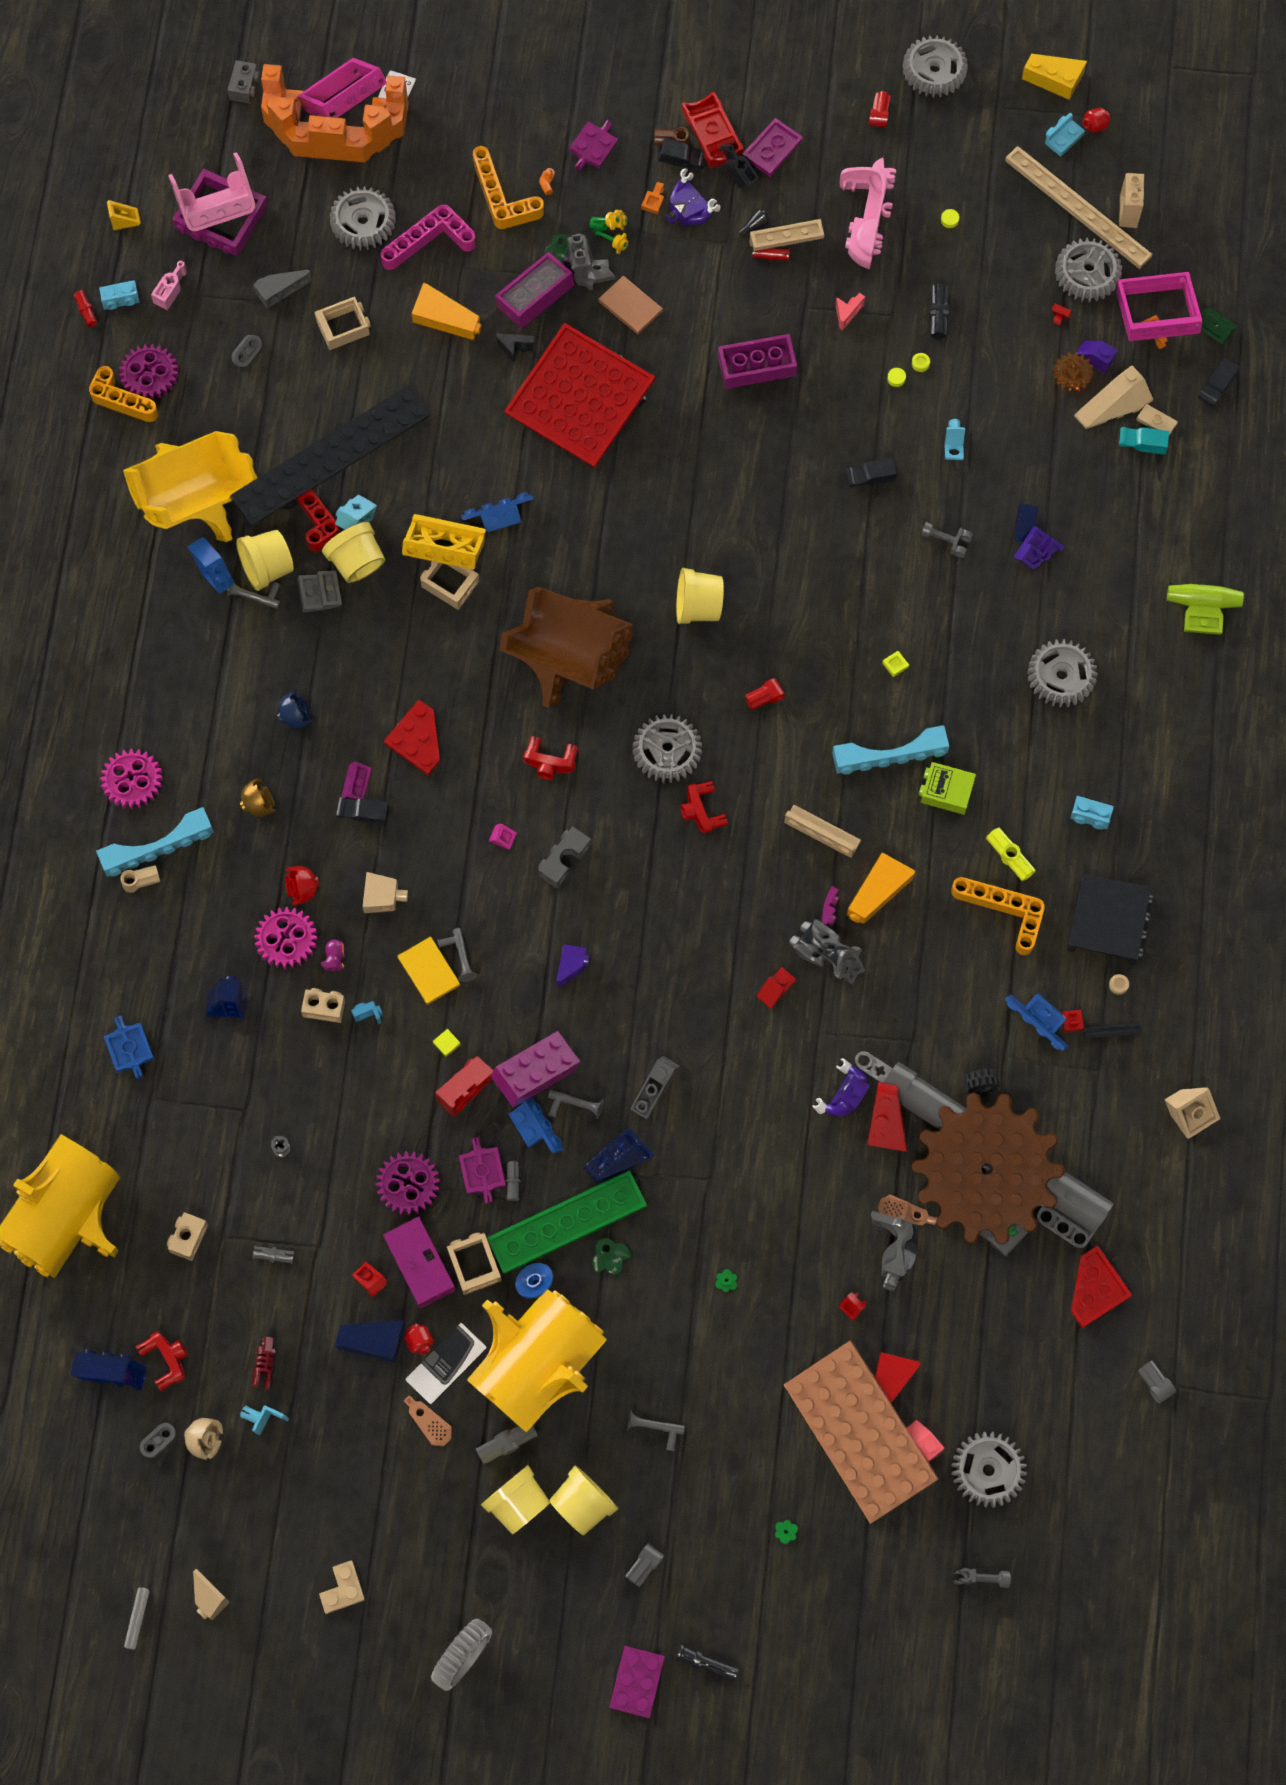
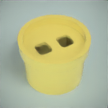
M369 522L359 523L333 537L322 549V553L329 561L333 562L347 583H353L367 577L385 562Z
M278 530L237 539V549L242 566L250 583L257 591L267 587L270 582L293 572L294 568L290 551Z
M682 568L677 589L676 614L678 624H689L691 621H719L723 605L722 576L697 573L693 569Z
M528 1465L481 1504L488 1513L491 1511L512 1535L550 1504L548 1498L533 1478L534 1473Z
M575 1465L568 1473L569 1477L551 1497L549 1502L572 1527L584 1536L607 1515L611 1516L616 1512L618 1507L588 1475Z

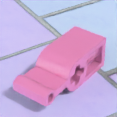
M180 260L177 263L173 273H167L162 277L151 294L154 304L166 310L169 309L181 290L179 281L187 272L183 261Z

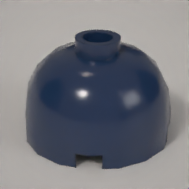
M293 690L282 697L278 705L279 713L277 714L281 723H285L294 729L306 727L313 722V719L309 720L308 715H311L309 706L302 695L298 697L295 694L298 692L297 690Z

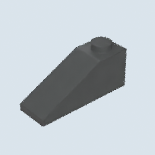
M309 270L268 275L265 278L258 279L253 286L255 294L268 309L310 283L312 279Z

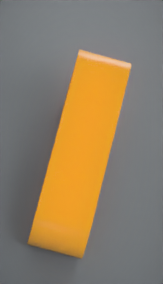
M103 366L97 370L89 387L94 403L146 422H153L158 418V411L153 400L114 387L116 381L110 367Z

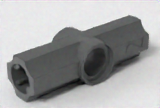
M517 1426L512 1430L508 1429L499 1433L493 1440L476 1448V1451L485 1465L502 1455L506 1456L516 1451L520 1445L538 1435L533 1426L527 1432Z

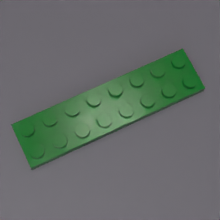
M627 1171L489 1236L487 1241L503 1274H506L646 1208L647 1204L631 1172Z

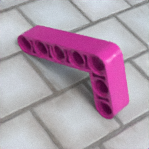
M440 205L381 251L382 265L387 270L395 269L443 231L462 250L472 251L476 246L475 233L449 206Z

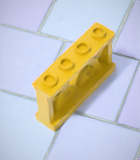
M414 514L407 535L403 540L402 554L474 570L485 544L486 529ZM432 540L451 541L454 545L449 547L440 546Z

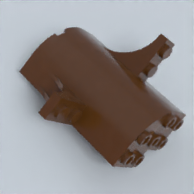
M541 587L529 590L523 624L502 633L499 650L521 659L533 669L542 687V706L550 708L559 703L561 688L565 678L591 689L600 687L615 678L616 672L629 654L628 646L633 636V624L612 616L614 613L613 600L585 601L572 599Z

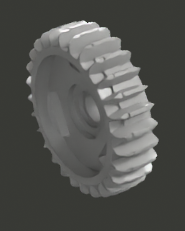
M938 35L935 39L929 36L928 40L923 37L922 42L916 40V44H911V47L907 49L904 55L903 74L905 75V80L909 81V86L913 85V90L919 89V94L925 92V96L929 93L934 98L935 94L941 97L942 93L946 96L949 91L954 93L955 88L959 89L960 84H963L967 74L968 64L965 52H962V47L957 48V42L951 44V39L946 41L945 36L942 39H938ZM951 61H954L957 66L955 74H950ZM937 66L940 70L933 72L930 70V67Z
M357 186L356 191L350 188L349 194L344 191V197L338 196V201H334V206L331 207L330 225L336 239L339 238L341 243L345 242L347 247L352 244L353 249L359 246L360 250H362V246H366L368 250L370 245L376 248L375 243L382 245V239L387 241V235H392L391 230L395 228L396 215L393 204L390 203V199L386 198L384 193L380 195L379 190L373 192L372 187L368 191L365 186L363 190H360ZM385 215L383 224L377 228L379 216ZM361 217L368 219L365 224L358 222ZM343 226H349L357 234L347 231Z
M1087 237L1086 241L1083 242L1080 238L1078 244L1073 240L1072 245L1067 244L1066 249H1062L1061 254L1058 255L1055 265L1056 280L1059 281V286H1064L1063 292L1069 291L1068 296L1071 294L1075 295L1074 299L1081 297L1082 302L1085 298H1088L1089 302H1091V298H1094L1097 302L1099 296L1104 299L1105 295L1109 296L1111 291L1116 289L1117 281L1121 278L1122 266L1120 265L1121 259H1117L1118 253L1113 254L1114 248L1108 249L1109 244L1103 246L1102 240L1096 243L1094 238L1092 242H1089ZM1086 253L1085 255L1075 259L1074 261H1072L1071 259L1072 257L1078 254ZM1104 263H1107L1110 268V277L1105 276ZM1090 264L1094 267V270L1087 271L1084 266Z
M1056 639L1054 645L1049 641L1047 647L1042 645L1041 650L1037 649L1035 655H1032L1027 674H1029L1028 681H1032L1030 688L1036 687L1034 694L1040 693L1039 699L1046 698L1045 703L1051 700L1052 706L1058 702L1060 708L1063 703H1066L1067 707H1069L1071 701L1076 705L1078 700L1082 702L1084 696L1088 697L1089 692L1093 691L1097 672H1095L1097 666L1093 665L1094 659H1089L1091 653H1084L1085 647L1081 650L1079 649V643L1073 646L1072 640L1069 644H1066L1065 639H1063L1062 644H1059ZM1055 654L1059 655L1052 661L1044 664L1043 660ZM1078 664H1081L1085 670V680H1080ZM1064 671L1067 677L1059 679L1056 673ZM1046 685H1051L1057 689L1064 691V693L1053 691Z
M663 714L662 719L659 720L656 715L655 722L649 719V725L643 723V729H638L639 735H635V741L633 742L635 762L639 761L637 763L638 768L643 767V774L648 771V778L655 775V781L661 777L663 783L666 778H669L670 783H672L674 777L679 782L680 775L686 778V771L692 774V768H697L696 762H700V755H702L700 735L696 736L697 729L692 730V723L686 726V719L680 722V716H678L674 720L672 714L669 719H666L665 714ZM674 729L678 733L659 732V730ZM664 743H671L673 748L670 751H665L662 745ZM649 749L656 764L653 765L646 758L644 750ZM687 750L691 755L685 763L679 766L678 762Z
M983 1432L982 1438L976 1433L975 1440L968 1437L969 1444L961 1443L964 1449L957 1448L956 1452L960 1456L954 1455L953 1459L958 1462L951 1465L953 1468H957V1470L952 1472V1475L958 1476L953 1482H960L961 1484L957 1490L964 1489L965 1491L962 1496L965 1497L969 1494V1502L977 1499V1506L983 1501L985 1508L988 1502H991L992 1508H995L997 1501L1000 1506H1003V1499L1009 1503L1011 1501L1009 1495L1015 1498L1017 1494L1014 1490H1022L1018 1483L1024 1484L1025 1480L1021 1476L1027 1475V1472L1021 1471V1469L1027 1466L1020 1463L1025 1458L1024 1456L1018 1457L1021 1449L1014 1450L1013 1448L1016 1443L1014 1442L1009 1445V1437L1004 1441L1001 1440L1002 1434L994 1438V1432H991L990 1437H987L986 1432ZM997 1446L1006 1451L1011 1457L1012 1462L1010 1464L994 1450ZM967 1453L974 1455L969 1474L963 1472ZM991 1465L994 1468V1474L991 1476L985 1475L983 1467ZM1004 1485V1492L986 1495L985 1489Z
M474 1619L460 1631L459 1635L455 1637L454 1641L450 1643V1646L437 1662L431 1675L432 1681L446 1691L459 1683L486 1647L491 1638L492 1629L480 1619Z

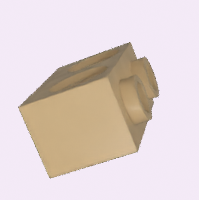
M316 988L305 990L301 1010L302 1016L341 1023L345 1005L344 995L336 991L325 993ZM312 1000L319 1001L316 1006H310L309 1003ZM331 1003L338 1004V1007L335 1009L328 1008Z

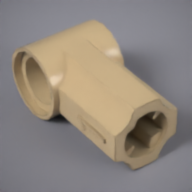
M156 865L136 871L127 870L121 875L122 887L126 892H135L138 888L160 882ZM132 878L135 880L132 884L125 883L127 879Z

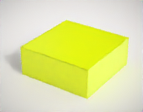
M899 651L883 660V665L893 677L909 668V664Z
M448 1029L433 1041V1044L445 1057L461 1045Z

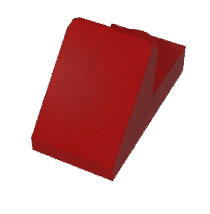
M781 967L772 978H768L756 997L772 1009L796 982V978Z
M367 1262L352 1274L353 1278L372 1297L386 1286L387 1280Z

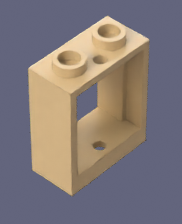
M1126 173L1120 193L1119 227L1137 228L1143 209L1144 174Z
M355 297L314 312L316 322L329 350L370 335V321L368 317L364 318L363 306L361 302L357 303ZM354 311L361 327L333 337L327 321Z
M432 561L431 567L425 570L420 577L422 588L459 610L479 583V574L471 569L448 565L467 577L453 595L430 581L443 564Z
M474 1233L469 1236V1239L461 1241V1239L455 1240L447 1247L464 1295L501 1281V1276L485 1233ZM482 1242L493 1272L465 1282L454 1252Z

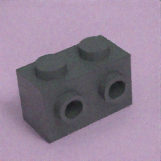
M236 60L228 87L230 100L251 103L252 97H255L256 94L255 84L260 79L257 64Z

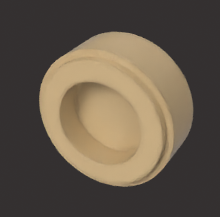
M1115 975L1109 982V988L1114 994L1122 995L1128 990L1129 981L1124 975Z

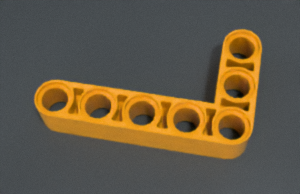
M483 146L476 147L473 150L474 166L495 226L499 229H506L542 218L544 215V203L540 197L535 196L509 204L506 203L488 149Z
M963 877L954 880L951 888L954 898L1022 917L1023 920L1016 942V951L1021 955H1029L1032 952L1045 905L1042 900ZM956 886H963L965 891H958ZM981 891L984 895L979 897L974 892ZM999 896L1002 898V901L997 902L993 897ZM1017 901L1021 906L1015 907L1011 902ZM1030 907H1037L1039 912H1033ZM1032 924L1035 929L1029 930L1025 925ZM1021 942H1028L1030 947H1023Z

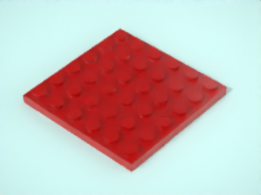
M564 323L504 413L596 468L655 381V376Z

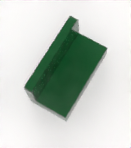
M1209 306L1200 312L1202 318L1201 330L1222 345L1226 342L1231 332L1238 327Z

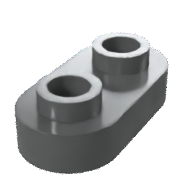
M247 335L233 351L232 362L238 367L247 366L262 347L261 339L256 335Z
M169 1423L160 1424L142 1440L140 1444L141 1453L146 1458L157 1457L175 1440V1428ZM165 1431L170 1432V1435L167 1438L163 1437V1433ZM154 1445V1450L149 1452L148 1446Z

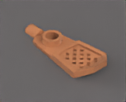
M893 1195L880 1199L878 1210L881 1214L894 1218L900 1217L915 1225L923 1226L925 1223L936 1224L937 1218L929 1216L925 1209ZM915 1212L921 1214V1217L919 1219H916L914 1217Z
M410 1395L404 1400L410 1407V1415L433 1446H445L452 1439V1427L421 1401L415 1402ZM421 1409L424 1411V1414L422 1416H417L416 1413L418 1410Z

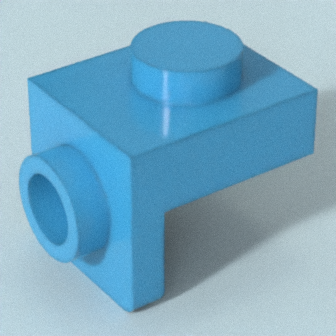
M373 1001L367 1004L360 1003L352 1010L356 1022L374 1015L377 1023H382L380 1017L383 1016L380 1006H375Z

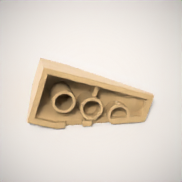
M1130 366L1082 407L1074 417L1088 429L1106 423L1107 420L1116 417L1121 418L1131 412H1138L1146 404H1150L1153 401V397L1143 376L1133 366Z

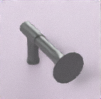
M273 582L267 597L242 589L235 584L228 589L227 598L230 595H240L278 609L280 601L276 600L275 597L281 585Z
M461 928L454 929V936L437 939L439 948L456 943L462 966V974L458 977L459 981L467 982L478 977V974L472 972L469 967Z
M550 1090L548 1098L554 1099L548 1116L556 1118L560 1103L564 1102L588 1109L598 1119L603 1109L604 1100L592 1103Z
M631 1410L627 1431L631 1427L641 1426L669 1432L666 1450L675 1451L677 1434L683 1435L685 1426L642 1419L635 1416Z

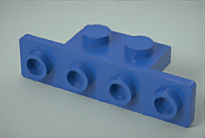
M527 492L521 493L513 500L505 498L499 500L500 503L492 505V503L482 505L480 510L475 511V508L465 510L464 514L461 515V519L466 520L481 515L486 533L520 523L521 519L516 504L534 498L533 495H528Z
M1039 993L1032 998L1026 1007L1013 995L1005 998L1008 1002V1007L1023 1015L1022 1019L1028 1024H1033L1037 1028L1036 1031L1042 1037H1047L1051 1040V1045L1055 1049L1064 1051L1069 1047L1056 1034V1031L1067 1018Z
M533 1097L522 1102V1105L509 1114L527 1147H532L544 1139L552 1153H559L564 1150L561 1146V1140L554 1134L551 1129V1123L545 1119L541 1106L535 1102Z

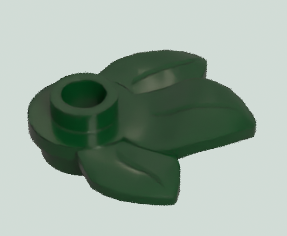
M557 234L554 236L552 244L546 248L545 254L549 252L564 265L563 257L568 252V236ZM558 240H563L564 244L559 245Z
M603 1238L596 1244V1254L592 1259V1265L597 1273L605 1268L611 1274L618 1276L622 1271V1260L631 1258V1253L625 1245L621 1243L614 1244L612 1240ZM605 1244L609 1246L607 1252H604L602 1249Z

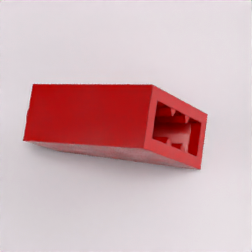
M881 1352L875 1379L892 1404L916 1373L920 1362Z

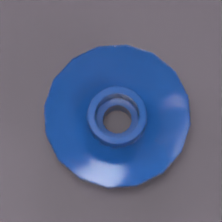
M533 1263L526 1266L516 1278L515 1286L517 1292L525 1298H537L543 1295L552 1285V1270L542 1263Z

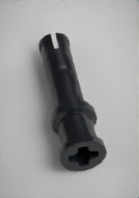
M684 1643L681 1644L676 1661L681 1660L689 1663L693 1668L702 1667L735 1681L739 1670L738 1667L736 1668L703 1655V1652L699 1649L696 1651L686 1647Z

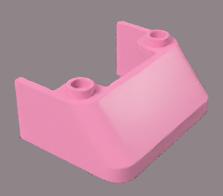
M237 152L233 153L238 170L229 174L227 178L228 189L195 199L191 190L186 188L179 190L173 175H168L185 223L191 231H199L244 216L255 209V201L243 163Z

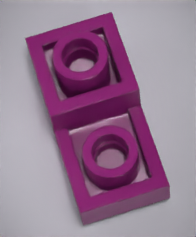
M833 886L828 892L822 913L821 923L827 927H831L836 920V916H834L836 909L833 907H835L839 900L837 896L838 889Z

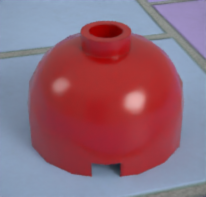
M288 867L286 871H289V874L285 876L288 897H293L294 901L291 902L294 905L308 902L315 896L317 887H319L318 877L314 876V873L307 867Z

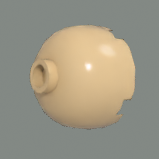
M209 1418L195 1420L186 1429L184 1435L189 1452L201 1459L213 1458L221 1445V1440L218 1441L219 1433L223 1434L222 1424L218 1420Z

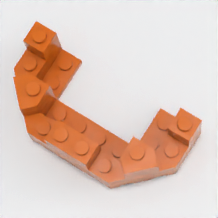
M263 65L261 81L264 92L261 109L264 122L274 131L281 142L290 149L294 156L366 162L374 153H379L389 146L390 142L394 139H399L404 135L408 111L405 77L388 75L385 89L386 98L373 97L372 105H365L364 127L346 126L344 118L310 115L309 122H300L302 104L297 96L303 91L285 88L282 66Z

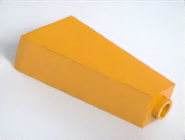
M423 283L412 311L413 323L474 340L476 334L479 335L482 328L479 316L428 284Z
M881 853L848 908L847 915L856 923L861 922L864 924L913 880L915 870Z

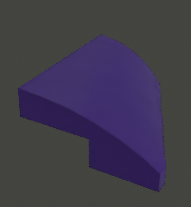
M1033 526L1014 555V558L1031 569H1035L1043 561L1050 559L1054 552L1057 550L1062 551L1065 547L1038 527Z

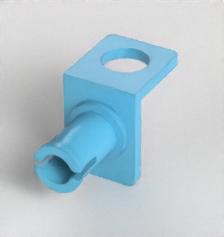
M958 419L950 420L949 427L946 430L945 459L963 460L965 428L960 427ZM956 449L959 451V454L952 455L949 451Z
M265 1405L261 1412L245 1406L243 1408L245 1412L241 1411L240 1414L241 1418L255 1423L252 1431L257 1435H261L271 1414L285 1421L289 1420L286 1415Z

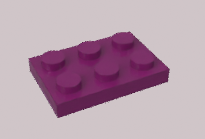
M775 118L745 150L742 156L753 166L771 177L800 145L803 137Z
M624 1646L609 1708L650 1719L665 1656Z

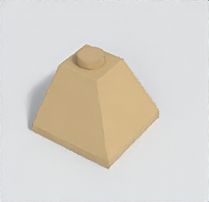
M1207 1087L1179 1090L1165 1099L1170 1115L1188 1139L1220 1119L1210 1090Z
M195 1569L193 1576L195 1604L199 1607L197 1612L204 1619L209 1617L213 1620L230 1602Z

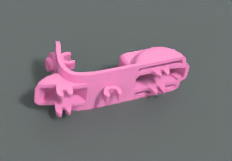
M883 157L877 160L872 168H847L840 175V187L842 190L852 189V192H854L855 189H869L864 218L855 217L854 222H850L849 233H851V238L847 237L845 246L850 257L857 264L869 270L873 255L881 253V250H878L882 248V241L879 240H883V236L878 234L881 214L884 217H890L891 212L885 209H892L893 205L889 202L883 204L886 189L894 188V185L889 184V182H895V175L893 174L896 173V170L894 168H884Z

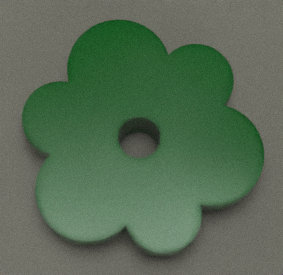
M725 1269L722 1273L717 1274L716 1288L722 1289L723 1292L737 1288V1276L732 1274L730 1270Z
M789 1520L776 1524L775 1529L777 1532L775 1537L780 1538L781 1543L788 1544L790 1540L796 1539L795 1533H797L798 1527L795 1524H791Z

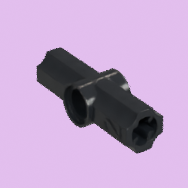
M944 284L932 286L929 319H931L930 334L931 337L937 340L946 338L949 315V304H947L948 286Z

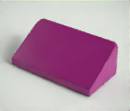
M358 762L349 764L341 797L353 800L364 799L372 768Z

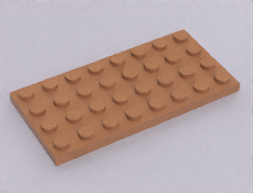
M852 1341L847 1342L784 1384L870 1524L939 1480Z

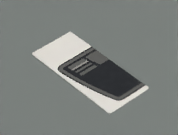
M460 1323L406 1378V1381L428 1403L432 1404L486 1349V1346Z

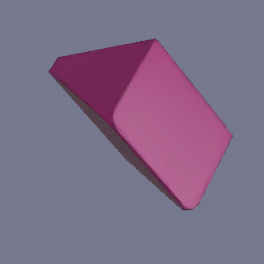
M498 824L495 826L489 842L509 850L517 832L503 824Z

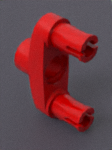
M535 736L530 737L528 748L523 755V761L538 769V777L551 780L554 773H571L574 771L575 757L578 751L576 745H573V748H571L572 744H568L564 758L538 753L542 740L537 737L535 741Z
M712 781L698 785L695 783L687 785L688 803L681 805L683 819L685 821L694 819L702 833H708L712 829L728 825L725 814L712 818L707 817L699 797L715 792Z
M156 1331L150 1335L149 1339L136 1345V1349L139 1350L138 1352L142 1357L155 1348L160 1349L170 1367L169 1373L155 1380L159 1390L163 1391V1389L173 1383H179L185 1379L180 1359L187 1356L188 1353L180 1340L170 1344L159 1331Z

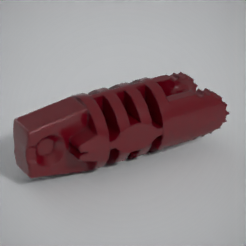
M264 1337L262 1345L258 1346L252 1387L257 1388L260 1374H265L263 1386L266 1390L270 1389L275 1349H272L273 1338Z

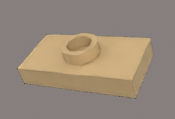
M1148 404L1144 406L1136 419L1151 429L1169 431V435L1178 422Z

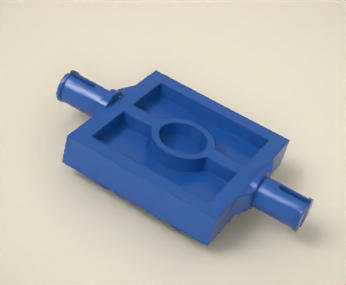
M118 1016V1018H114L118 1029L104 1036L115 1070L119 1073L132 1069L135 1079H139V1076L142 1078L143 1074L140 1066L154 1059L142 1024L140 1022L132 1026H125L122 1016Z

